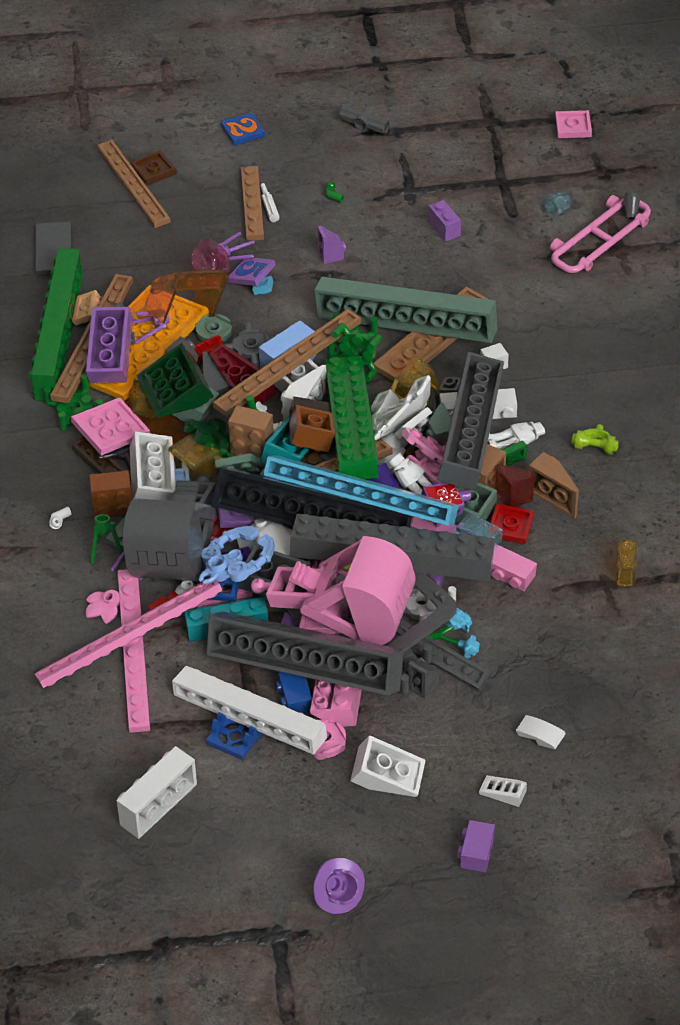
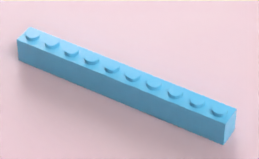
M277 455L267 457L264 475L447 526L455 524L458 504Z

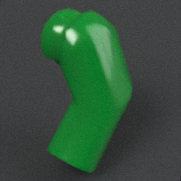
M327 182L324 189L326 196L329 199L342 203L344 195L336 192L335 183Z

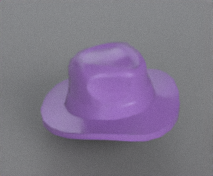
M332 858L325 861L320 866L313 884V895L316 904L324 911L332 914H342L352 910L357 906L363 895L365 884L363 871L358 864L345 858Z

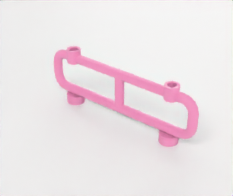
M615 195L610 196L606 202V207L609 208L606 212L566 243L558 238L551 243L550 250L553 252L551 256L553 264L567 273H577L582 269L588 272L593 266L592 261L638 225L645 227L648 224V217L651 214L650 207L640 200L639 208L644 212L642 214L638 213L632 222L612 237L597 228L625 206L623 199L620 200ZM590 232L606 241L586 258L582 257L576 266H569L558 258Z

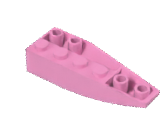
M316 679L310 713L320 719H328L329 722L334 724L338 722L343 727L356 726L362 689Z

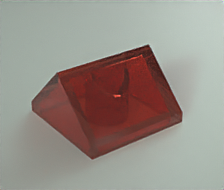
M497 464L495 490H497V496L503 504L519 507L533 501L535 471Z

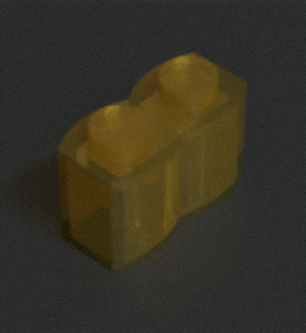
M620 540L618 543L615 575L617 585L632 586L635 582L637 543L634 540Z

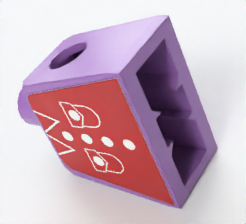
M446 483L425 486L421 493L424 496L458 504L456 517L463 513L464 502L471 500V494L468 489L458 491L456 485ZM433 522L435 527L442 525L440 523Z

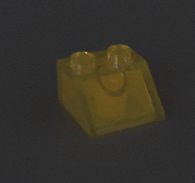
M415 356L395 378L391 390L401 399L405 398L415 380L427 375L431 377L430 394L433 390L438 392L441 385L431 366Z
M191 435L186 436L168 449L169 452L193 471L207 474L211 478L218 470L215 466V460L223 459L219 455L220 451L217 448L197 444L194 436Z

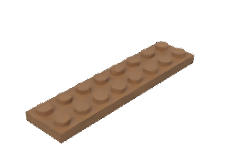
M465 287L457 294L488 299L468 287ZM411 332L375 361L373 366L378 373L401 386L458 338Z

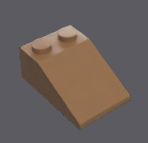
M543 452L529 465L528 492L575 519L577 517L579 490L561 463L553 456Z

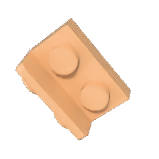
M96 290L77 296L72 322L75 325L87 323L91 320L92 308L98 307L103 298Z

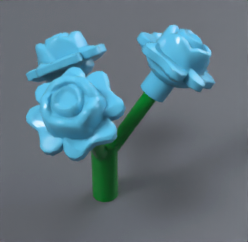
M457 608L456 614L439 631L428 635L434 640L441 639L458 645L459 648L463 649L464 657L468 659L471 655L475 656L479 652L480 643L476 641V636L471 635L470 639L466 641H458L443 636V634L452 629H462L464 632L469 633V628L472 625L471 618L467 612H463L459 608Z

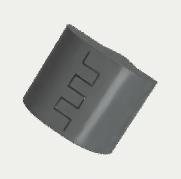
M201 474L198 476L197 481L177 480L175 490L169 500L132 499L126 513L123 528V548L126 566L132 577L185 581L199 580L203 566L201 553L210 544L214 521L210 520H214L216 515L215 507L211 506L216 483L211 482L209 475Z

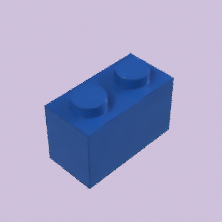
M278 672L279 681H276V688L278 694L282 693V697H280L281 705L303 714L310 713L312 697L306 677Z

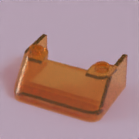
M222 269L189 270L155 278L143 309L161 323H165L176 291L193 290L197 291L193 302L207 307L209 317H214L228 281V273Z

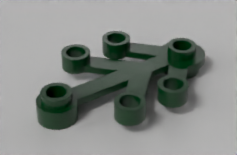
M212 418V421L208 423L190 419L189 423H185L184 432L194 434V431L197 430L194 436L197 444L206 445L213 435L219 440L217 444L219 447L229 448L230 437L226 431L227 423L225 421Z

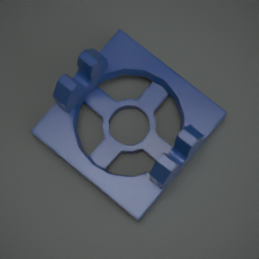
M219 712L217 719H213L212 732L206 739V744L243 760L262 733L257 731L255 727H247L238 723L237 729L228 730L224 728L226 725L238 722L226 718V715ZM247 727L249 729V733L246 732L243 736V731ZM233 733H239L241 738L231 740L229 736ZM219 734L227 737L228 741L226 744L221 742ZM242 743L240 746H233L234 744Z

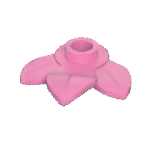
M117 591L94 592L86 599L89 603L86 608V618L101 615L104 623L108 624L116 617L118 613L117 607L120 604V595Z

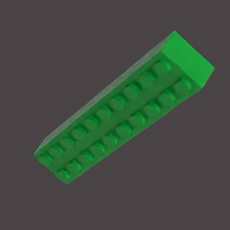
M58 248L57 256H54L53 262L55 267L51 268L52 280H49V292H46L47 304L43 306L44 317L40 319L41 330H38V343H35L36 356L32 357L33 369L29 371V380H32L31 393H34L35 401H45L44 387L50 386L51 391H53L64 371L73 328L72 318L83 278L80 249Z
M353 355L341 358L325 359L327 391L335 428L334 444L338 472L362 479L378 478V456L362 356Z

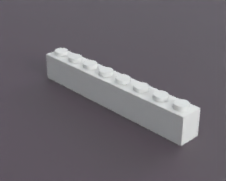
M185 666L172 680L174 696L216 714L219 712L223 713L228 719L247 727H255L261 733L313 755L327 739L326 724L320 720H315L303 713L291 710L284 705L277 704L267 698L236 687L231 683L205 674L198 669Z

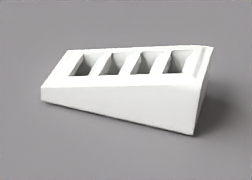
M486 775L479 794L519 807L527 790V782ZM489 783L493 784L491 789H487Z

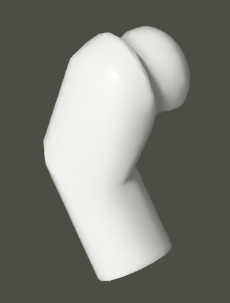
M69 507L51 514L49 521L51 528L59 529L63 519L72 515Z

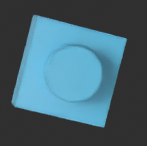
M272 276L264 277L257 286H253L254 295L272 292L274 283Z

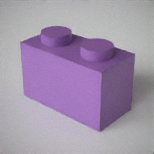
M444 200L428 205V222L445 242L461 236V220Z
M469 820L468 828H463L462 832L464 844L463 846L459 845L457 858L461 859L460 868L487 872L495 837V824Z

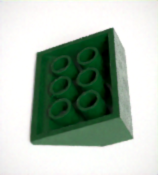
M182 343L136 375L157 418L199 408L214 397L194 357Z

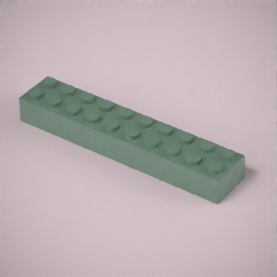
M321 277L315 288L317 314L320 319L332 320L334 314L340 315L349 309L361 317L360 324L371 326V318L377 317L378 327L492 343L498 330L496 300Z

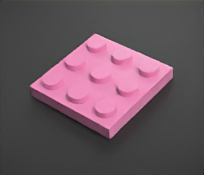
M120 397L71 416V422L100 455L131 444L135 431L150 433L147 426Z

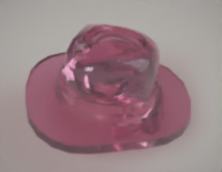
M206 238L199 241L191 255L192 268L202 280L215 284L223 281L228 275L230 269L228 254L214 240Z

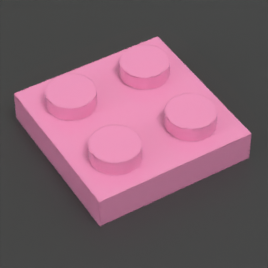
M589 110L555 111L558 138L592 137Z

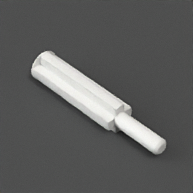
M262 183L260 185L263 192L261 197L269 220L276 222L279 220L278 211L272 195L267 191L266 185Z

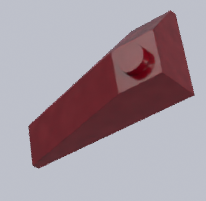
M221 344L209 353V356L232 389L260 370L224 344ZM271 385L254 397L255 403L259 401L263 404L275 395V385Z

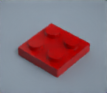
M496 504L487 537L526 544L534 518V511Z

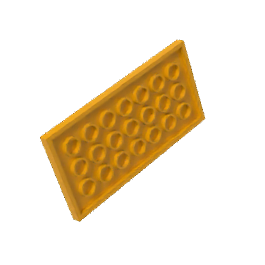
M149 285L128 306L133 320L152 316H137L136 312L166 309L170 323L166 324L167 328L156 332L137 344L130 345L127 382L90 383L89 380V387L115 398L120 397L125 401L141 385L136 375L166 354L165 350L180 336L185 339L196 327V323L203 316L209 314L207 307ZM152 320L132 324L135 341L157 328L158 325H154Z

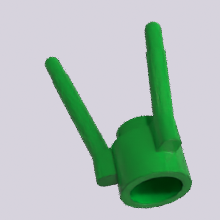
M105 514L97 515L94 519L91 564H94L97 541L101 540V535L108 534L109 530L112 532L119 553L123 552L115 530V522H110V516Z

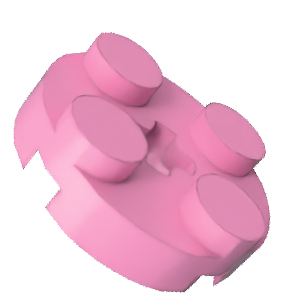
M328 719L320 720L326 724L327 738L330 737V739L324 741L315 752L314 757L318 760L334 757L343 752L346 747L345 729L340 723L335 722L334 724L329 722Z

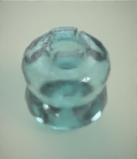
M561 190L549 195L545 203L547 211L553 215H559L561 212L570 209V195Z

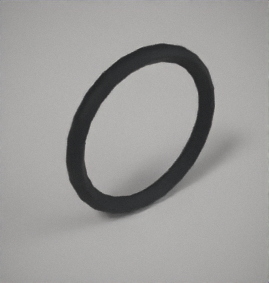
M433 390L429 397V409L432 411L429 415V420L433 415L434 396L436 409L440 404L439 394L436 390Z

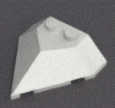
M429 375L416 379L405 398L399 399L391 389L377 395L371 406L375 440L401 428L426 407L431 386V377Z

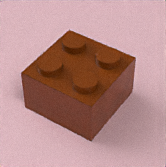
M295 405L289 422L291 444L300 448H311L318 452H329L335 436L333 414Z
M129 470L91 474L90 485L94 517L101 514L108 516L126 515L132 501Z

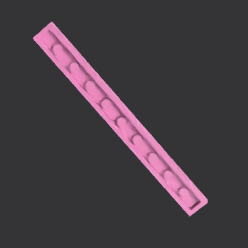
M128 569L118 570L122 626L141 616L139 579L132 577ZM143 636L132 639L123 646L129 733L150 731Z
M216 580L206 585L202 582L35 673V676L43 688L51 686L57 680L72 675L77 669L90 665L99 657L107 656L112 650L125 646L132 639L145 635L147 631L154 627L162 626L165 621L180 616L187 609L194 608L200 602L215 597L217 593L222 591V588Z

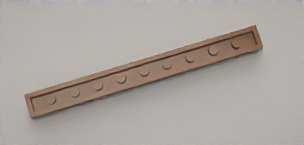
M115 274L98 307H115V303L123 302L133 283V277ZM91 320L50 395L51 401L69 404L81 381V374L86 372Z
M349 309L345 310L215 400L213 407L227 417L233 413L236 406H243L247 403V396L252 395L253 398L342 337L343 333L336 339L331 336L340 323H345L349 330H352L361 323V317Z

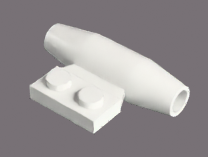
M428 407L422 409L401 428L385 435L381 439L392 447V451L405 447L409 442L401 434L405 427L410 430L415 428L422 433L429 425V415L432 411Z

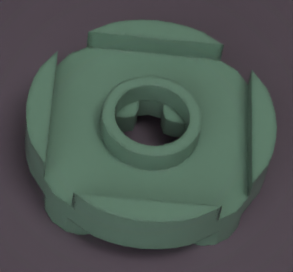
M215 314V317L206 315L196 323V337L202 342L216 335H220L222 341L225 342L232 335L231 322L224 315Z

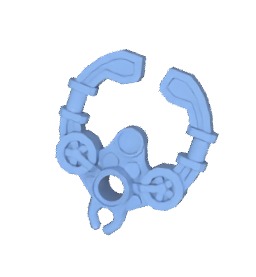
M242 526L224 531L222 536L214 539L208 547L203 549L201 558L206 565V570L202 572L198 581L206 585L215 580L222 582L228 578L234 582H241L247 579L249 575L259 571L262 565L271 561L275 550L273 538L267 534L260 537L258 544L260 549L263 550L259 554L260 557L256 561L251 560L246 564L242 561L243 557L240 550L234 549L225 555H222L220 550L224 548V543L227 541L232 542L237 538H242L246 541L254 540L259 535L258 529L253 526ZM211 576L209 579L204 580V577Z

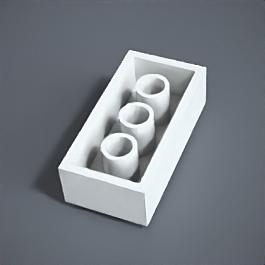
M135 431L130 444L132 499L169 500L175 490V473L171 436Z
M176 746L170 752H166L157 764L152 765L145 775L138 778L126 792L121 793L118 797L117 807L120 826L138 839L142 837L197 785L195 759Z

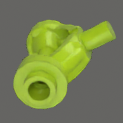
M598 424L593 429L578 430L577 434L573 433L572 444L575 445V449H582L589 445L603 449L609 455H613V452L618 450L619 441L616 440V436H611L608 432L604 431L601 424Z

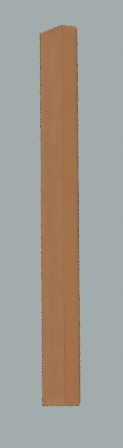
M109 140L98 144L97 150L153 227L157 228L170 223V217L114 141Z

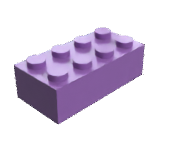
M129 307L92 308L86 367L90 383L127 382L133 317Z

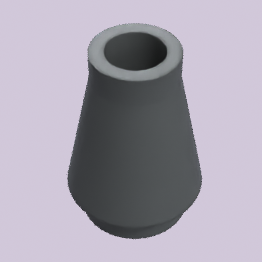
M628 192L623 197L626 218L635 219L641 199L639 193Z

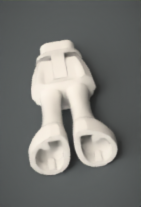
M531 421L529 423L510 425L509 429L496 434L489 433L487 444L500 450L522 440L528 445L538 439V436L544 435L545 429L540 422L533 423Z
M400 453L389 461V464L394 468L393 472H395L397 479L404 489L408 488L413 493L421 494L422 489L416 482L423 487L433 485L423 475L425 470L409 460V458L405 459Z

